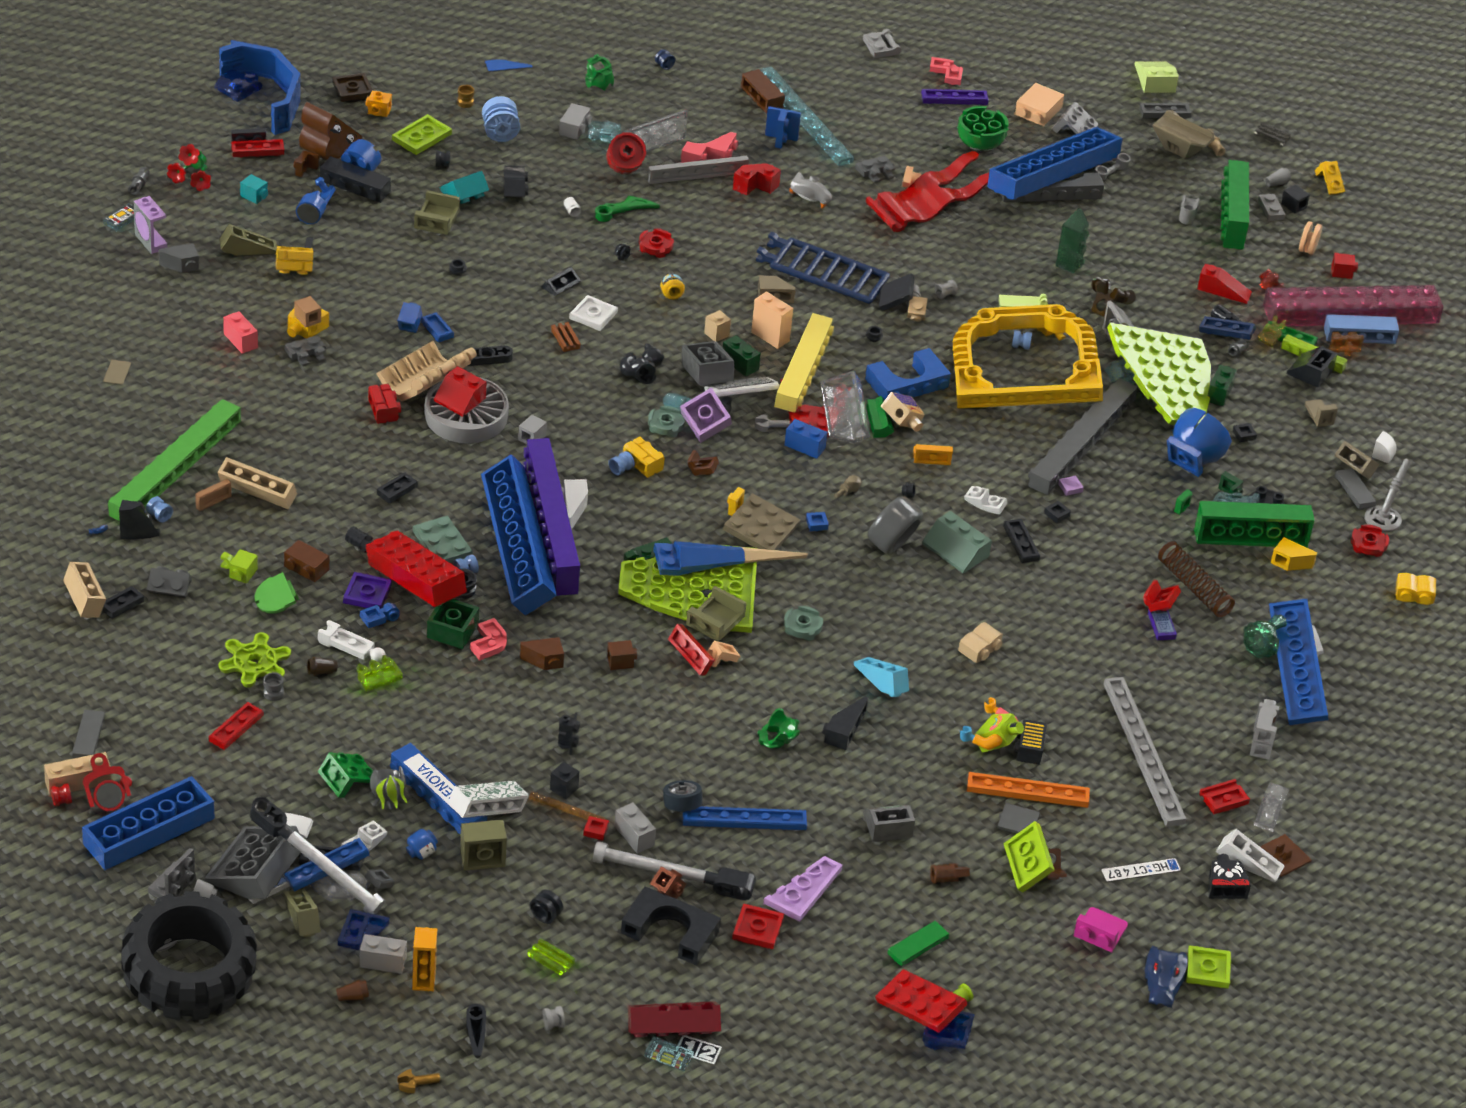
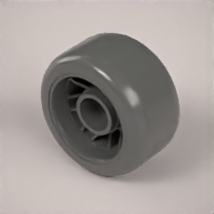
M899 496L875 519L868 531V538L882 552L892 554L916 531L923 519V512L910 499L905 496Z

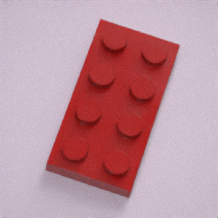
M905 969L897 974L875 996L878 1003L937 1032H941L967 1006L965 998Z

